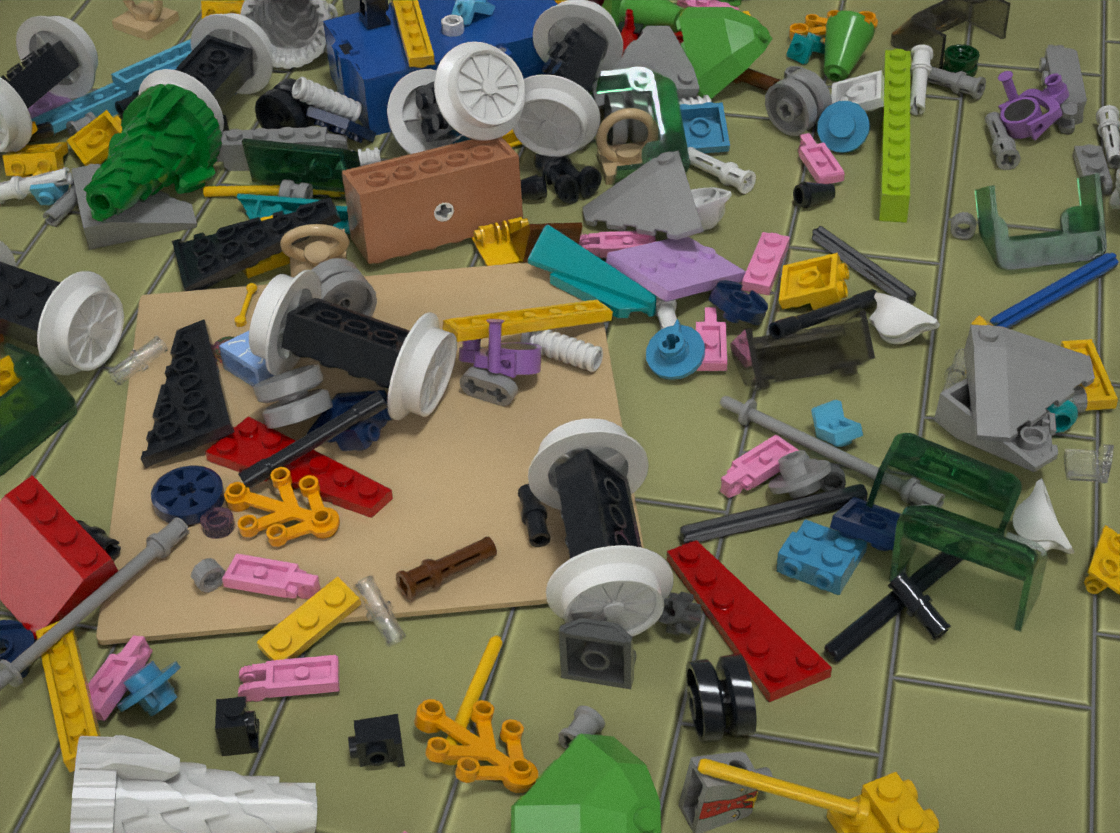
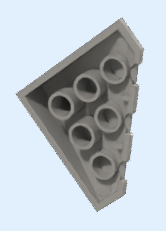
M646 26L642 30L641 36L636 41L633 40L623 51V56L618 65L611 72L604 75L600 81L596 80L592 85L591 93L599 109H604V92L608 89L619 88L625 98L628 87L643 86L648 106L652 102L656 105L659 101L665 103L666 100L672 102L674 99L680 101L681 98L686 100L689 97L696 98L700 88L694 68L670 26Z
M679 151L665 152L657 158L651 159L582 207L585 222L589 226H596L597 221H603L608 229L625 231L627 229L626 226H633L636 228L637 234L655 236L657 234L656 231H663L667 233L668 239L673 240L704 231Z
M93 164L71 169L89 250L197 227L192 204L172 198L169 194L162 191L157 192L153 196L150 195L144 202L139 200L133 207L119 215L114 214L103 222L97 221L92 218L91 209L86 201L87 192L83 189L92 181V176L101 165Z
M972 324L970 326L964 349V358L976 440L1010 442L1017 437L1018 431L1016 429L1026 423L1027 426L1031 427L1046 416L1047 411L1045 409L1053 403L1057 407L1061 406L1065 401L1074 396L1075 391L1073 389L1081 384L1087 387L1094 382L1095 376L1092 362L1088 355L1001 326Z
M967 378L940 393L934 421L955 438L1032 472L1054 461L1058 456L1057 445H1052L1051 437L1056 433L1055 413H1050V410L1045 409L1047 411L1046 416L1031 427L1025 423L1016 429L1018 431L1017 437L1010 442L976 440Z

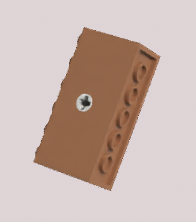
M502 137L487 141L471 139L342 171L351 240L368 264H379L387 259L398 256L406 257L417 251L432 250L440 245L462 242L464 239L474 237L473 231L478 230V226L489 224L494 226V223L498 222L500 229H502L501 222L504 220L508 225V220L520 216L523 219L519 155Z

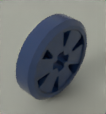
M190 465L173 469L161 476L153 485L151 501L156 515L163 521L170 523L172 519L177 517L182 519L187 525H191L213 516L223 505L225 491L222 479L215 471L204 466Z

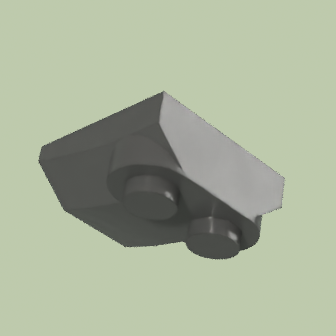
M579 618L560 626L561 678L632 689L637 654L633 649L632 636L618 623Z

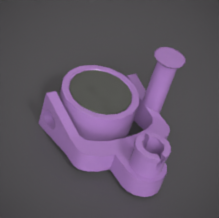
M1004 71L998 76V80L1002 81L1009 101L998 107L1007 134L1015 139L1031 136L1033 140H1036L1053 122L1062 116L1060 104L1069 97L1067 85L1062 82L1061 75L1054 73L1045 78L1047 88L1043 91L1028 89L1018 95L1012 80L1013 72ZM1040 105L1048 109L1049 112L1043 115Z
M486 320L489 323L488 348L481 347V339L462 341V347L459 348V361L474 363V367L486 368L492 373H501L514 378L516 375L536 374L541 371L542 347L539 344L522 342L501 343V327L505 320Z

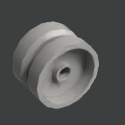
M807 69L796 70L771 86L765 95V107L772 123L781 132L790 136H799L817 124L822 112L832 104L830 91L823 79L815 72Z
M643 86L628 87L625 98L619 88L605 90L604 119L611 113L625 108H636L648 113L647 98ZM624 119L614 124L608 131L607 136L610 145L626 144L628 134L633 143L644 142L647 140L648 130L646 125L639 120Z
M332 258L321 262L311 270L319 276L322 300L370 317L373 315L377 304L376 292L353 262L343 258Z
M319 364L296 368L265 379L253 386L258 402L270 403L278 401L268 406L262 413L267 428L272 429L298 423L332 408L333 403L328 390L316 389L308 391L320 385L324 379Z

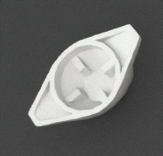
M715 187L692 189L691 192L703 230H709L724 216L725 203L732 196L731 191Z
M876 293L874 296L877 302V309L868 321L876 327L880 337L887 343L904 344L918 335L937 329L940 326L937 319L903 300L881 293Z
M1041 478L1036 482L1030 496L1016 508L1013 515L1014 529L1020 540L1026 546L1035 549L1037 555L1050 549H1058L1067 554H1073L1075 552L1057 521L1045 483Z

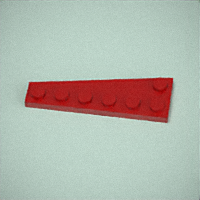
M248 416L234 427L235 433L218 440L205 453L207 461L241 472L256 462L277 453L296 440L273 428H267L265 424ZM314 449L285 466L290 471L292 478L291 487L293 490L299 488V481L303 477L308 475L315 476L319 482V494L322 501L331 502L335 506L373 518L393 499L392 489Z
M697 540L667 551V561L688 591L694 595L696 602L701 604V609L732 652L742 655L750 677L769 703L831 677L832 667Z

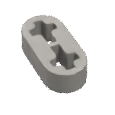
M474 366L464 373L459 382L460 387L467 395L499 406L509 405L518 393V387L510 377Z

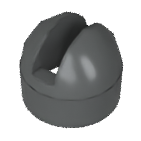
M831 465V472L819 480L821 489L825 492L843 488L846 485L845 473L837 465Z

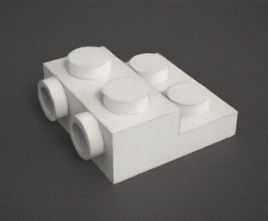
M882 70L832 83V94H830L832 104L838 101H851L858 104L864 111H874L879 107H883L884 76Z

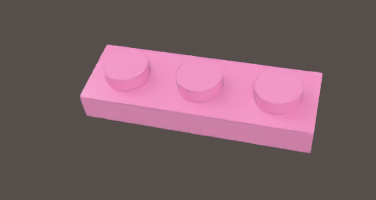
M762 232L743 277L742 291L751 292L753 290L759 294L770 295L789 247V236Z

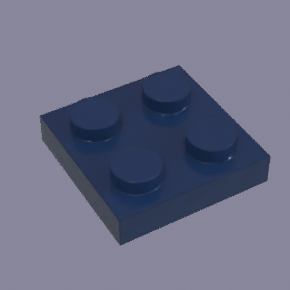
M309 106L306 116L315 119L314 125L327 127V130L331 133L346 135L347 138L362 143L363 139L373 142L376 132L344 117Z
M853 497L833 515L830 528L839 531L843 537L849 539L859 538L870 542L871 546L878 550L894 551L913 532L916 519Z

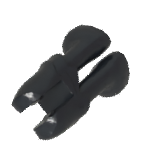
M536 154L534 156L533 162L536 170L545 177L548 186L554 185L556 196L565 203H576L579 199V193L583 198L588 199L598 190L601 184L602 176L596 168L586 166L579 172L567 155L547 157Z

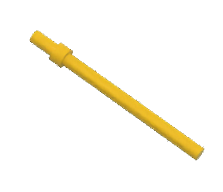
M329 181L328 184H312L313 195L341 197V194H345L344 184H341L340 181ZM280 185L204 186L203 194L204 197L237 196V194L278 196Z

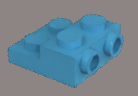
M706 102L695 105L681 104L671 107L670 122L673 140L675 139L679 155H683L688 147H693L703 153L729 151L730 141L723 102Z
M805 519L797 533L792 531L779 550L776 572L813 585L821 590L840 595L866 553L867 542L860 539L843 537L836 530Z

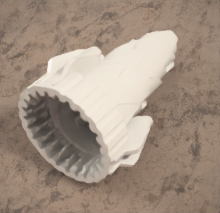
M244 0L240 15L253 20L268 36L272 46L273 67H283L285 69L302 67L304 64L312 62L314 58L323 54L324 51L327 53L323 21L331 19V14L326 0Z
M115 735L114 737L80 736L74 771L70 833H315L317 824L316 783L279 782L278 776H241L233 771L207 769L206 765L180 762V758L142 740L124 735Z

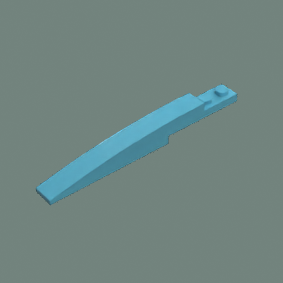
M191 39L112 73L113 83L34 117L31 121H35L36 125L50 122L54 128L55 135L67 128V122H75L85 117V114L92 112L96 118L106 110L112 116L118 114L115 109V102L132 96V93L139 90L141 83L150 73L179 65L192 52Z

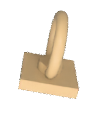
M122 0L129 10L112 20L113 28L150 40L179 21V15L177 11L163 7V0H153V3L143 0L137 5L133 0Z
M625 108L611 113L601 122L596 134L597 156L606 185L617 184L651 159H654L652 150L657 143L659 132L656 121L649 113L636 108ZM624 119H636L646 125L648 130L646 141L608 146L606 139L608 131L617 122Z
M309 224L296 227L285 233L281 239L280 246L282 251L290 257L291 277L297 276L304 270H312L321 262L332 258L347 260L349 238L345 233V229L324 224ZM310 236L307 240L292 245L295 240Z

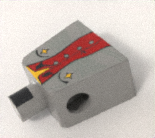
M741 751L692 757L678 805L692 832L703 833L748 817L753 811L757 794L763 792L701 774L697 770L700 759L706 758L773 777L769 768L755 769L748 756Z

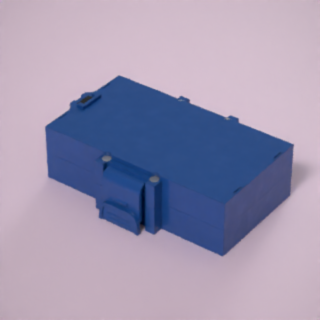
M418 0L435 57L434 65H427L423 68L409 67L391 2L389 3L388 11H386V15L391 20V25L367 29L359 19V12L323 21L330 76L337 86V92L361 103L362 109L358 119L364 127L376 132L377 136L392 132L388 122L387 108L390 94L397 82L405 75L416 70H437L442 58L451 49L460 44L483 42L500 49L517 64L523 79L543 74L542 68L545 62L540 58L535 49L533 29L539 16L547 9L558 4L554 0H487V2L495 6L492 16L475 12L471 24H464L463 34L449 37L442 33L441 20L445 16L452 14L456 0Z

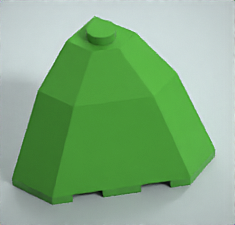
M687 7L676 20L677 30L682 32L684 40L681 43V47L694 68L700 88L697 94L701 98L704 95H708L712 99L747 70L766 50L773 39L768 29L762 26L758 19L732 7Z
M578 734L568 744L569 747L558 759L554 760L536 779L537 782L525 795L520 796L511 806V833H661L660 799L647 765L614 736Z

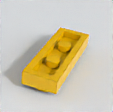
M1092 339L1062 341L1061 347L1088 355L1091 358L1095 376L1094 382L1087 387L1081 384L1078 385L1082 386L1087 394V408L1085 411L1116 409L1117 395Z
M337 576L257 641L258 648L270 661L297 658L361 605L360 598Z

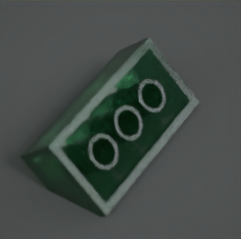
M243 138L241 141L253 183L281 185L285 179L294 181L295 184L302 182L312 184L313 189L345 193L342 171L361 167L358 152L344 148Z

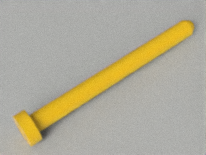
M497 635L489 639L454 720L466 729L471 720L473 704L479 701L503 644L501 637ZM449 735L447 736L446 740L450 745H460V742ZM445 760L441 763L456 765L458 760Z
M706 758L700 759L697 770L707 776L851 816V822L858 825H864L869 813L870 800L866 797L857 796L854 801Z

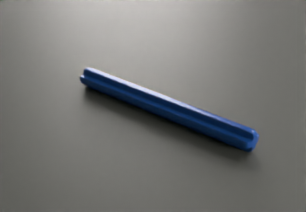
M1106 253L992 317L990 323L994 326L1005 328L1014 326L1117 267L1119 263L1116 259L1117 255L1115 253Z

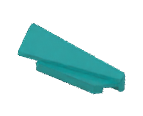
M237 194V198L247 211L246 214L249 219L268 217L279 211L289 214L296 212L297 208L301 205L319 201L317 199ZM336 206L341 221L334 224L333 227L345 229V233L350 234L347 206Z
M546 225L543 228L528 258V264L552 272L550 274V284L583 301H600L613 311L612 316L616 318H629L630 312L641 311L649 317L656 314L657 297L655 294L550 225Z

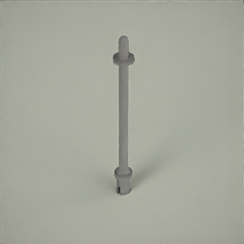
M723 396L720 400V405L723 408L739 415L738 422L741 425L746 426L751 421L898 491L901 500L908 504L914 502L935 514L940 511L944 504L942 500L945 499V495L921 485L920 480L914 477L903 480L757 410V403L753 399H749L745 404L729 396Z
M176 517L160 532L151 534L146 539V548L21 655L11 663L2 659L0 661V691L8 684L13 687H18L22 684L23 679L20 673L155 557L166 558L170 554L171 548L190 533L187 530V524L182 519Z

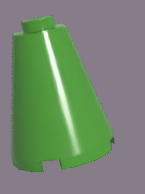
M669 0L621 1L619 23L625 22V11L631 9L633 10L634 23L643 24V29L646 26H670L673 32H680L677 30L676 20L684 9Z
M839 11L837 15L833 17L831 15L828 18L825 33L824 74L832 81L845 80L873 40L875 33L874 25L871 22L869 25L864 21L865 16L860 13Z

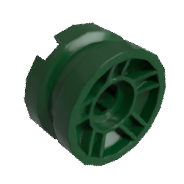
M965 44L951 45L944 52L945 61L943 62L942 69L953 73L963 71L966 75L974 77L978 71L979 51Z

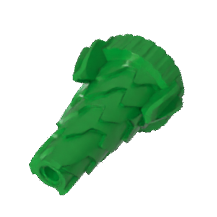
M157 84L154 87L147 88L127 106L121 120L122 133L112 136L109 143L107 160L96 170L92 176V181L83 190L87 192L86 201L91 209L92 218L103 222L114 214L119 215L123 211L130 209L139 200L144 202L150 195H155L163 187H168L172 183H174L178 194L190 193L203 188L205 182L212 179L216 174L213 165L217 162V157L220 154L219 150L222 147V133L213 111L195 93L177 85Z

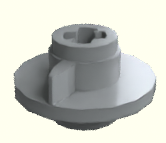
M805 450L789 453L778 460L781 474L770 481L768 487L773 494L789 492L792 499L807 496L821 488L819 480L831 472V464L827 460L810 459Z

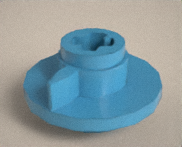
M838 101L829 105L822 112L818 120L817 132L821 142L825 143L829 150L837 153H849L858 149L866 141L870 130V121L867 113L858 104L851 101Z
M678 319L673 326H668L658 331L650 339L646 348V360L652 372L660 378L668 380L683 379L693 374L701 366L705 357V343L701 335L692 327L681 325Z
M151 661L123 682L130 691V694L117 705L119 710L122 712L138 702L145 712L147 711L150 716L160 712L178 697L168 679L181 666L175 661L160 670L154 661Z

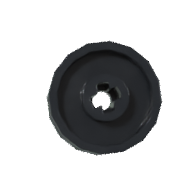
M295 79L282 80L272 90H268L257 99L255 113L261 128L281 129L283 127L307 128L317 126L314 125L315 119L306 116L309 106H314L301 102L292 96Z
M737 653L720 656L716 670L708 659L688 661L686 665L687 695L692 721L700 742L720 741L726 728L735 738L754 735L757 724L756 704L750 674L742 655Z

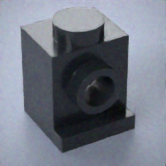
M358 0L359 19L367 29L391 25V20L386 15V11L389 9L388 0Z
M246 696L216 699L215 731L222 756L258 753L260 722L257 719L256 711H249Z
M398 714L353 720L355 736L348 737L351 759H359L360 767L379 766L396 761L398 767L405 766Z

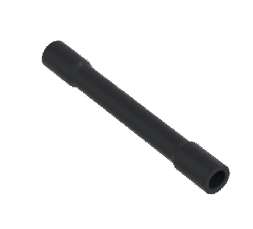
M870 289L855 294L851 298L797 316H789L774 321L769 325V334L773 339L778 340L796 334L800 330L849 313L877 306L874 296L878 292Z
M379 391L353 405L348 411L270 457L256 462L238 473L246 488L249 487L251 489L271 477V472L274 469L285 467L357 423L371 418L388 406Z

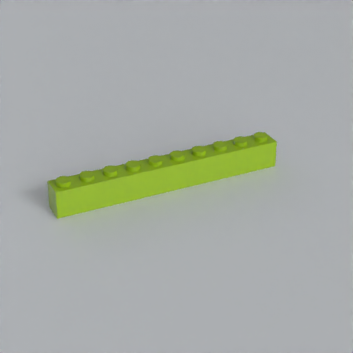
M903 49L885 50L879 221L907 223L910 201L911 51H904Z

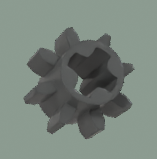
M682 591L679 594L670 592L669 597L664 599V610L659 618V622L668 624L666 627L667 633L690 635L691 629L698 626L702 616L701 604L692 603L694 599L693 594Z

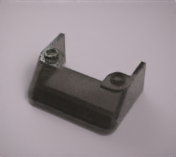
M943 0L919 11L891 33L890 43L894 48L903 49L904 51H911L917 45H927L933 49L934 53L933 58L930 60V65L942 69L947 37L943 32L967 21L1000 39L1006 38L1011 3L1005 0Z
M866 310L857 312L842 324L804 329L778 340L773 339L770 335L753 338L752 328H748L730 343L732 357L746 387L751 386L752 391L770 388V383L839 372L840 377L858 374L857 368L863 367L875 359Z

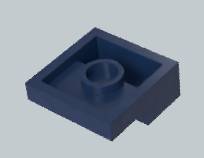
M379 391L387 404L388 395L386 391L337 393L332 399V408L321 413L307 434L348 411L353 405ZM388 407L371 418L357 423L327 442L332 443L336 441L341 451L366 450L374 441L379 439L380 430L387 422L393 420L388 413Z

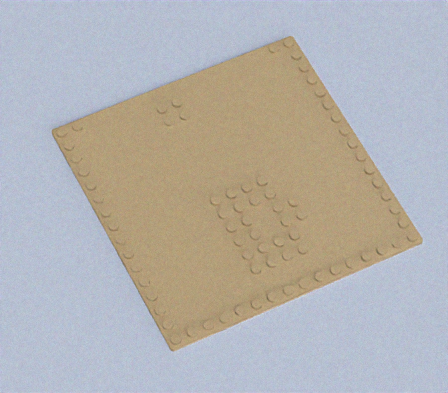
M528 262L364 276L375 290L377 297L376 308L371 317L409 331L417 320L428 312L437 315L440 329H442L443 320L583 301L550 284V274L552 272L530 265ZM268 284L257 285V291L252 295L245 316L247 324L243 327H237L234 318L240 315L247 295L246 286L147 294L140 297L109 537L119 541L120 544L118 546H121L119 555L113 559L118 571L146 548L147 537L153 533L157 534L169 524L156 515L151 501L153 485L165 473L183 466H204L212 469L221 477L224 491L233 482L243 483L238 475L240 472L207 461L205 451L218 440L145 468L141 461V455L143 451L147 450L148 442L146 437L148 431H151L155 421L152 416L161 385L166 383L167 378L164 373L166 366L171 365L172 356L170 352L176 330L205 319L216 355L220 349L219 345L250 330L255 307ZM604 322L550 329L553 332H559L561 335L565 334L569 338H576L577 341L582 340L585 343L602 347L603 358L596 371L590 372L587 368L581 369L579 366L571 365V363L567 364L562 360H555L554 357L549 358L546 354L541 355V371L539 373L516 375L514 378L510 377L516 383L518 393L507 406H499L471 397L462 390L459 383L460 378L470 367L474 366V363L459 361V348L462 347V341L457 342L456 358L450 380L441 400L431 414L423 417L409 412L401 420L393 419L388 421L380 430L379 439L363 451H341L336 441L332 443L325 442L314 449L392 489L393 499L373 518L335 506L331 502L322 501L324 507L334 509L339 515L340 524L337 532L325 539L317 538L312 533L288 540L284 545L276 547L269 543L266 535L267 529L258 532L253 537H244L240 534L237 524L238 520L244 515H254L256 518L271 514V512L251 506L244 511L234 512L228 508L224 499L223 505L213 516L202 522L187 525V530L190 533L171 548V552L166 558L155 557L100 605L96 634L98 643L100 645L128 643L133 635L143 636L146 638V641L271 630L309 600L302 599L299 596H296V598H283L224 587L223 583L218 589L209 593L202 592L191 578V572L195 565L204 559L212 558L226 572L236 554L298 564L299 569L306 571V574L318 575L321 589L338 576L361 601V605L340 623L548 604L546 597L547 583L552 574L570 559L569 549L565 543L566 531L564 521L560 514L561 510L541 502L547 510L546 524L551 539L543 547L531 546L527 526L521 520L522 506L518 497V489L522 485L529 484V466L537 455L543 439L557 427L571 421L589 418L607 420L622 427ZM522 333L501 336V343L521 342ZM489 338L481 339V347L488 348ZM309 357L300 358L291 369L319 364L324 379L320 385L308 391L316 389L328 390L331 400L337 393L385 390L388 395L389 388L380 387L375 381L367 378L352 377L348 374V371L322 366L320 361ZM217 359L233 426L236 427L248 416L266 425L262 413L268 406L278 401L270 403L258 402L253 387L225 370L223 363ZM321 413L307 420L273 429L297 441L307 435L308 430ZM270 478L267 482L263 481L250 489L252 493L282 501L279 490L273 486ZM295 488L293 492L299 507L311 510L308 498L301 494L299 488ZM633 493L631 497L635 511L642 548H644L635 495ZM216 519H226L230 523V529L222 535L210 534L207 527L211 521ZM291 520L289 522L283 523L282 525H284L285 528H287L300 522L296 520ZM486 536L493 540L497 549L495 557H490L468 569L443 579L440 587L436 589L427 588L417 593L416 597L408 601L400 592L396 582L397 572L401 570L407 572L420 566L421 562L425 559H440Z

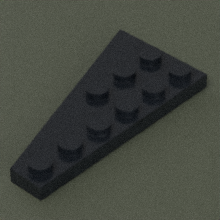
M331 197L301 205L297 208L296 212L284 214L283 211L273 213V218L261 221L257 217L219 228L216 234L205 236L203 232L195 234L194 240L183 242L181 239L173 240L172 244L184 290H206L208 287L222 280L229 279L234 274L248 267L255 266L258 262L272 255L281 253V239L291 229L309 224L333 226L340 222L341 219ZM310 236L297 239L292 243V245L298 242H303L307 240Z
M205 319L176 330L170 352L172 356L171 365L166 366L164 373L167 378L166 383L161 385L152 416L155 421L151 431H148L146 437L148 447L141 455V461L145 468L184 452L193 451L197 447L235 433L209 327Z

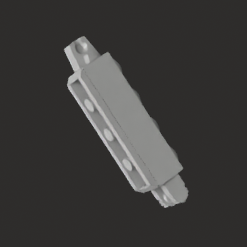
M1048 45L1044 58L1041 57L1039 61V73H1042L1041 85L1044 86V89L1047 88L1045 78L1051 74L1058 73L1061 75L1062 82L1067 85L1069 97L1060 104L1062 116L1052 124H1058L1061 133H1073L1075 125L1083 122V112L1087 102L1078 54L1076 50L1064 48L1063 45Z
M317 126L307 128L283 127L281 129L257 128L255 130L231 129L223 131L221 137L222 147L219 150L220 154L217 157V162H224V167L229 171L307 169V157H309V154L317 156V153H321L322 156L325 155V152H329V155H331L334 151H337V154H341V151L344 150L347 153V136L328 134L327 127Z

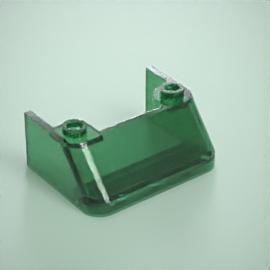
M646 67L600 71L596 87L597 94L633 90L640 94L649 93L653 117L659 132L658 141L648 142L643 147L641 152L642 163L616 167L612 181L613 186L651 159L657 158L665 152L679 151L685 173L687 174L690 167V158L675 83L670 78Z
M1100 173L1077 178L1080 206L1069 207L1062 212L1060 216L1061 231L1009 237L1008 226L1005 220L998 216L995 185L974 190L979 234L996 266L1002 270H1015L1090 261L1104 255L1107 250Z
M8 342L3 347L6 356L9 355L14 364L16 377L21 379V381L0 397V476L7 473L63 427L78 411L74 397L41 357Z
M900 433L896 435L878 469L866 506L873 507L893 467L1001 511L1004 514L986 555L993 559L1022 491L1020 480L1010 472L971 458L916 434Z
M931 504L906 507L897 520L889 582L903 572L916 550L917 542L1024 581L1014 627L1015 630L1021 632L1040 595L1048 559L1046 550L1035 541Z

